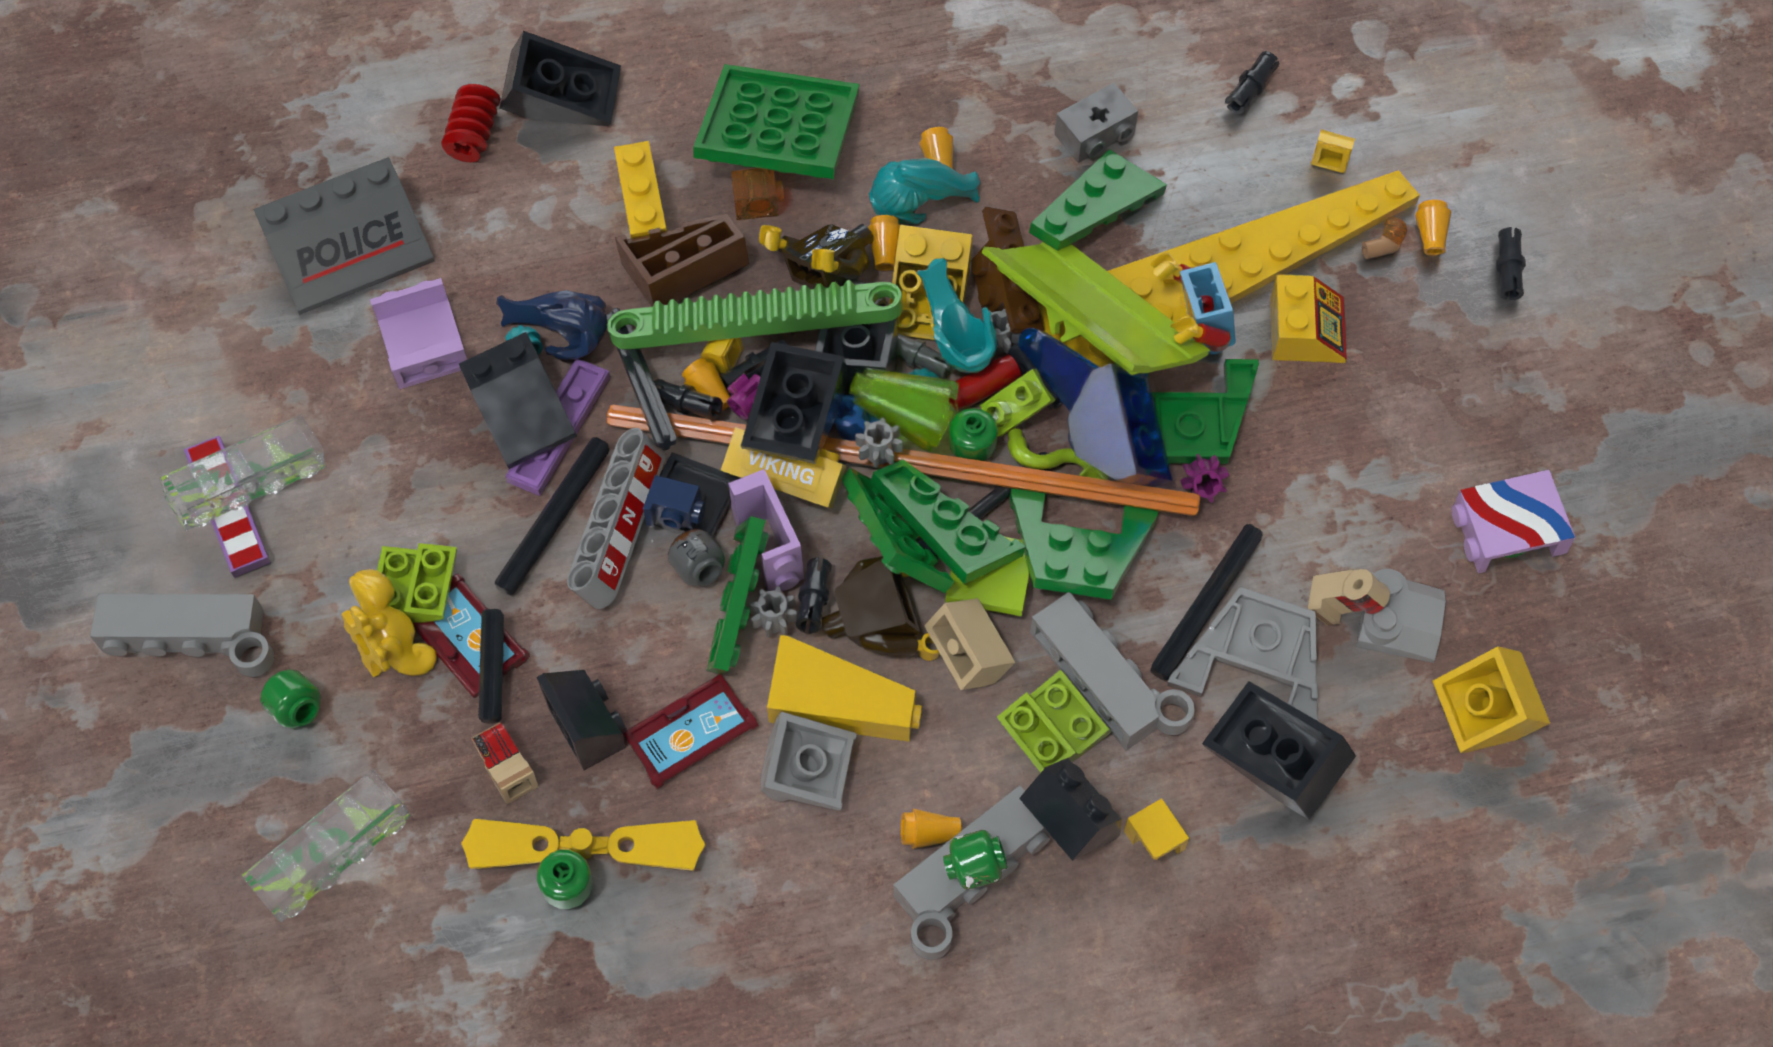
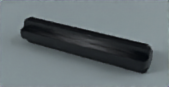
M485 609L481 613L478 717L482 723H498L502 719L504 614L499 609Z

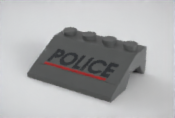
M389 157L253 209L299 315L435 261Z

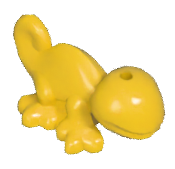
M373 569L360 570L349 578V585L360 607L352 606L349 610L344 611L341 616L346 632L350 634L353 642L357 645L362 662L371 675L375 677L381 673V670L386 672L390 669V666L397 672L409 676H420L431 671L437 661L436 651L425 643L413 644L415 628L411 619L404 612L389 606L394 597V587L391 581L383 573Z

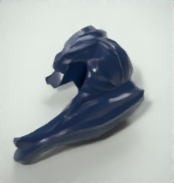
M564 290L522 301L509 300L503 295L497 297L496 305L500 307L503 313L502 327L510 323L536 324L551 331L559 332L568 341L569 346L567 347L550 345L545 348L546 354L558 359H578L590 354L598 346L607 329L606 303L599 296Z

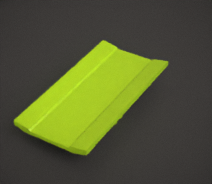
M1044 242L1038 245L1004 250L995 247H983L982 254L993 261L1001 273L1046 307L1051 334L1060 333V324L1063 321L1065 334L1060 338L1061 342H1067L1083 336L1131 375L1191 364L1206 357L1210 351L1202 343L1196 342L1194 338L1189 339L1183 344L1176 342L1174 335L1178 334V332L1170 326L1174 323L1171 319L1072 244L1059 251Z

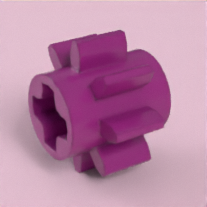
M742 374L727 388L732 394L727 399V403L732 411L741 419L747 420L749 418L761 378L758 375L754 374L748 379L745 374Z
M1196 454V460L1190 465L1183 464L1188 477L1183 478L1180 482L1183 489L1192 488L1190 493L1208 498L1211 503L1214 499L1213 496L1218 494L1219 491H1227L1221 479L1227 478L1229 473L1226 467L1218 468L1219 460L1216 455H1213L1208 460L1203 459L1200 454ZM1208 474V480L1202 482V475Z

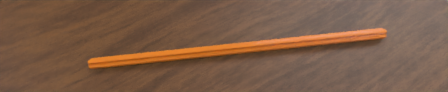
M610 405L607 412V424L609 426L626 429L639 428L641 431L650 432L640 408ZM667 413L675 435L678 437L730 444L735 427L742 430L746 429L745 424L719 420L711 421L706 418ZM827 437L822 449L840 455V462L874 467L868 458L864 460L859 459V449L861 447L856 445V441ZM903 449L902 452H894V463L903 459L924 475L1190 516L1197 515L1199 510L1200 496L1195 493ZM887 462L884 464H879L878 467L884 468L891 464Z

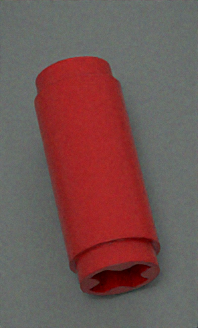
M1011 355L1001 356L990 362L984 370L978 373H969L951 383L949 387L945 388V394L955 411L964 410L1006 388L1021 377V371Z

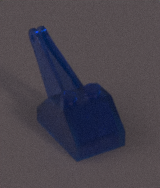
M1035 328L1023 330L1018 341L1020 349L1031 360L1070 411L1067 419L1070 430L1068 441L1075 452V456L1116 481L1156 487L1171 482L1172 476L1147 374L1131 375L1122 367L1114 364L1099 367L1045 331Z

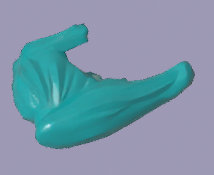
M929 158L910 159L899 162L891 161L880 168L868 194L872 208L878 216L891 215L897 217L899 223L918 224L925 221L926 213L917 214L913 212L928 200H940L949 196L969 197L976 203L979 202L980 197L977 188L980 185V178L975 171L963 175L949 166Z
M944 258L934 259L929 264L927 270H918L916 272L922 279L930 303L935 325L933 327L934 339L942 354L941 357L946 361V365L957 369L958 372L978 373L990 364L998 346L996 332L991 321V312L986 307L982 308L983 320L971 314L951 286L946 273L947 261Z

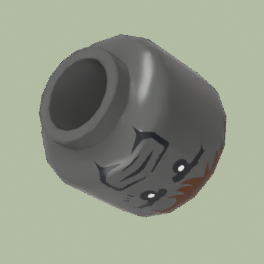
M694 529L683 532L674 539L668 551V561L684 583L691 586H704L713 583L721 575L725 563V555L708 532Z

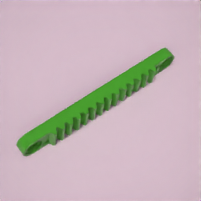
M848 280L844 286H839L836 282H832L829 288H825L820 283L811 290L806 285H802L800 291L787 287L783 293L774 288L770 294L758 290L755 296H751L746 291L742 293L741 297H736L733 293H729L726 299H722L719 295H714L712 300L709 301L703 296H700L697 302L684 298L681 304H678L674 299L670 300L668 305L655 301L653 307L618 311L608 320L607 327L612 343L620 349L629 350L888 322L896 319L902 313L903 299L900 288L891 282L854 285ZM883 297H889L894 300L892 304L885 307L875 304L876 300ZM625 325L636 326V329L629 334L618 333V330Z

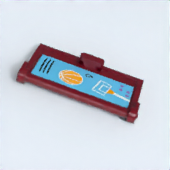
M458 573L452 576L444 619L413 623L416 632L436 651L440 660L470 695L476 698L479 696L481 613L488 608L466 585L465 579ZM505 628L503 675L513 667L517 669L530 657V653L525 648H522ZM457 653V657L451 660L450 658H453Z
M719 674L629 728L627 732L623 733V736L645 767L651 784L658 789L664 785L665 781L748 730L756 729L759 725L750 710L744 708L725 679Z

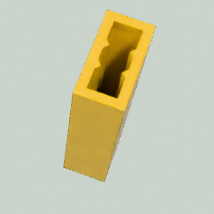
M780 635L767 704L768 720L770 723H775L780 712L854 732L857 735L910 742L911 729H919L922 705H915V690L792 637Z

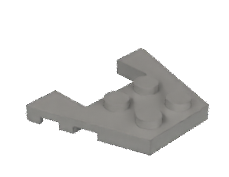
M1239 587L1210 624L1204 635L1171 674L1167 686L1201 697L1212 662L1217 660L1291 685L1292 690L1287 703L1318 721L1315 611Z

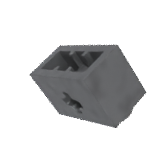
M1112 83L1056 114L1054 135L1073 158L1080 163L1089 157L1094 158L1100 155L1110 145L1130 138L1136 129L1138 110L1117 85Z

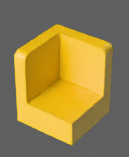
M1162 798L1130 816L1124 829L1131 843L1135 844L1141 841L1154 860L1161 858L1172 850H1175L1177 854L1183 852L1189 841L1188 835Z

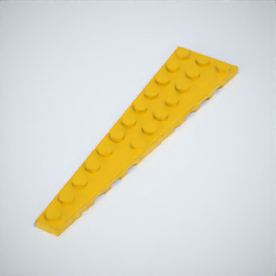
M1397 170L1111 269L1107 272L1173 322H1176L1188 315L1183 287L1181 283L1174 280V274H1170L1163 281L1154 275V268L1150 263L1160 254L1167 252L1178 265L1185 264L1191 268L1216 262L1230 303L1232 304L1273 282L1276 279V275H1285L1415 205L1420 194L1403 174ZM1038 302L1045 331L1040 336L1021 334V338L1029 345L1041 362H1046L1049 365L1054 379L1067 393L1113 368L1114 361L1083 336L1067 342H1061L1060 338L1065 334L1063 321L1060 324V333L1051 334L1047 309Z

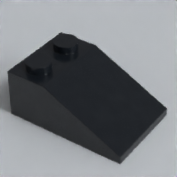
M523 31L510 53L499 109L531 120L609 127L613 115L621 65Z
M527 332L459 363L469 389L509 469L577 437Z
M771 342L741 442V448L816 464L840 410L848 382L849 371L844 356Z
M1248 681L1202 743L1205 748L1273 798L1310 820L1356 757L1344 736Z

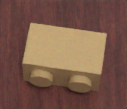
M978 598L944 603L924 625L960 690L993 685L1015 663Z

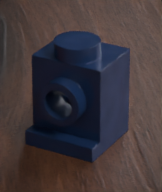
M655 475L643 506L646 525L654 527L656 521H660L661 524L668 528L680 529L684 527L693 530L694 524L701 523L705 512V502L701 501L699 486Z

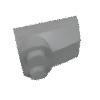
M1381 569L1375 573L1371 572L1378 581L1384 583L1389 588L1390 597L1386 606L1377 613L1367 614L1361 611L1356 647L1434 663L1442 632L1446 603L1445 591L1406 580L1400 572L1393 569Z
M780 712L769 737L760 777V791L775 801L791 799L824 808L841 810L843 804L841 799L852 745L857 733Z

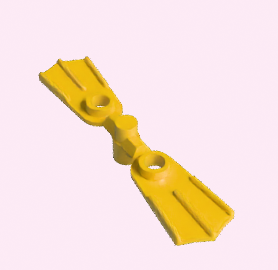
M473 819L469 831L461 842L470 869L541 863L547 855L559 849L572 850L579 853L584 859L592 857L593 854H607L609 852L610 856L620 863L694 871L698 858L705 848V843L699 833L695 820L620 827L610 835L609 839L608 837L592 836L589 830L578 828L570 836H560V839H558L555 831L546 826ZM546 840L548 847L544 851L534 850V845L537 841ZM625 840H630L634 843V847L629 852H623L619 849L620 844Z

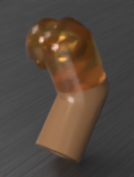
M1390 217L1385 220L1383 225L1386 227L1381 238L1362 242L1364 258L1370 259L1397 252L1407 234L1406 223L1396 217Z

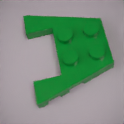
M1225 359V393L1150 392L1149 373L1131 375L1114 362L1115 375L1153 463L1191 464L1196 460V454H1200L1203 459L1208 460L1213 455H1216L1219 464H1228L1258 370L1259 359Z
M1011 488L1009 503L1011 509H1014L1017 531L1021 534L1023 544L1026 545L1024 555L1033 587L1111 600L1129 571L1137 552H1140L1145 544L1150 530L1154 529L1158 510L1124 505L1120 534L1110 533L1103 530H1090L1064 524L1044 523L1041 520L1045 493Z

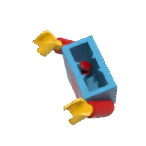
M1165 252L1150 263L1154 268L1153 273L1158 279L1163 281L1170 274H1174V280L1181 283L1183 287L1188 315L1170 325L1178 332V334L1174 335L1176 342L1183 344L1189 339L1194 338L1196 342L1202 343L1210 349L1208 354H1218L1236 343L1233 309L1216 262L1191 268L1185 264L1178 265L1174 258Z

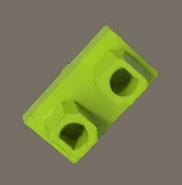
M1032 369L982 403L980 407L995 419L998 437H1002L1053 403L1055 399L1044 386L1037 369Z

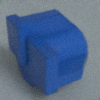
M865 393L856 397L845 394L843 396L834 424L840 436L846 440L855 441L856 434H864V422L867 421L871 424L880 421L870 413L875 407L871 398Z

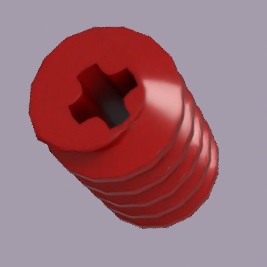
M480 84L463 85L457 90L451 108L452 111L445 128V134L441 141L442 148L447 155L462 162L472 163L479 161L481 158L480 153L484 152L488 144L486 141L489 140L491 135L490 129L494 125L493 118L498 111L496 107L499 106L501 101L500 95L495 90Z

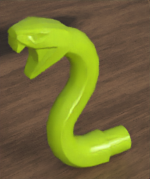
M1015 428L1008 433L1009 441L1007 444L1009 453L1015 461L1025 467L1044 470L1057 467L1063 463H1074L1084 469L1079 476L1108 480L1106 466L1100 460L1084 451L1063 448L1046 455H1039L1027 448V441L1020 429Z

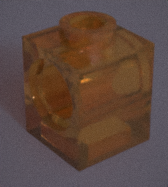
M754 168L731 171L736 220L779 216L778 202L784 201L782 180L775 181L774 170Z

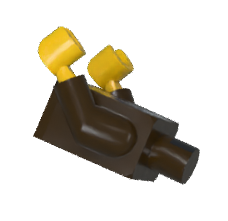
M833 224L826 225L801 240L786 235L781 238L782 230L775 226L762 225L760 228L759 243L765 245L770 251H777L779 249V252L783 254L792 281L806 285L810 289H814L820 283L825 288H829L832 282L843 286L848 280L859 279L861 274L869 267L870 262L864 247L873 242V235L864 224H860L851 231Z
M883 556L858 561L843 583L834 590L839 610L822 617V625L828 637L832 639L846 633L851 641L867 651L889 655H915L918 651L919 656L926 661L937 659L940 655L938 649L930 650L925 645V643H934L929 633L923 635L921 640H918L915 636L920 634V630L903 577H908L909 575L903 572L898 575L890 571L882 563Z

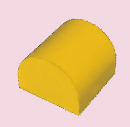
M1321 129L1311 165L1345 174L1356 138Z
M741 338L708 341L700 358H706L708 362H713L718 373H725L736 365L744 350Z

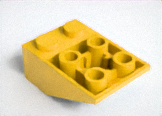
M900 225L892 283L900 288L903 299V311L899 316L898 333L906 337L935 340L933 330L935 325L930 303L922 279L916 274L918 270H927L929 264L934 259L944 258L947 261V277L956 295L964 303L974 241L972 234ZM890 298L889 305L894 301L892 298Z

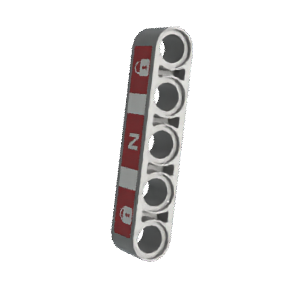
M632 428L623 433L615 446L567 578V585L570 590L596 609H602L610 605L618 593L645 517L643 506L654 476L660 475L665 461V451L662 448L656 447L654 441L639 428Z

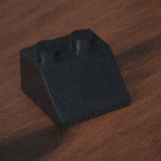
M899 317L888 322L820 329L815 351L844 356L849 371L845 392L890 396L896 370Z
M585 670L543 673L536 677L550 713L583 770L626 748L622 734L627 732V728L616 710L610 713L604 702L609 700L598 679L591 682Z
M1069 758L1045 767L1019 798L1072 861L1116 840L1120 836L1122 819L1112 809L1108 799L1098 793L1085 778L1081 768L1073 764Z

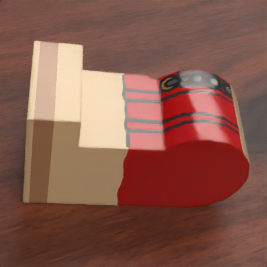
M1366 569L1313 576L1308 609L1315 611L1316 618L1326 626L1340 624L1341 614L1357 611L1374 614L1381 611L1388 603L1390 590Z
M500 722L471 738L485 764L488 774L506 805L539 787L533 770L528 762L524 760ZM522 782V784H521L520 786L511 789L512 787H514V786H516V785H518V784H520V783Z

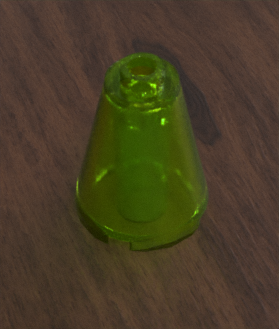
M866 368L863 374L856 372L849 393L854 395V404L879 421L881 418H884L885 423L890 427L898 425L900 435L921 449L931 453L932 446L937 447L953 413L952 410H949V397L957 399L959 385L957 382L949 379Z

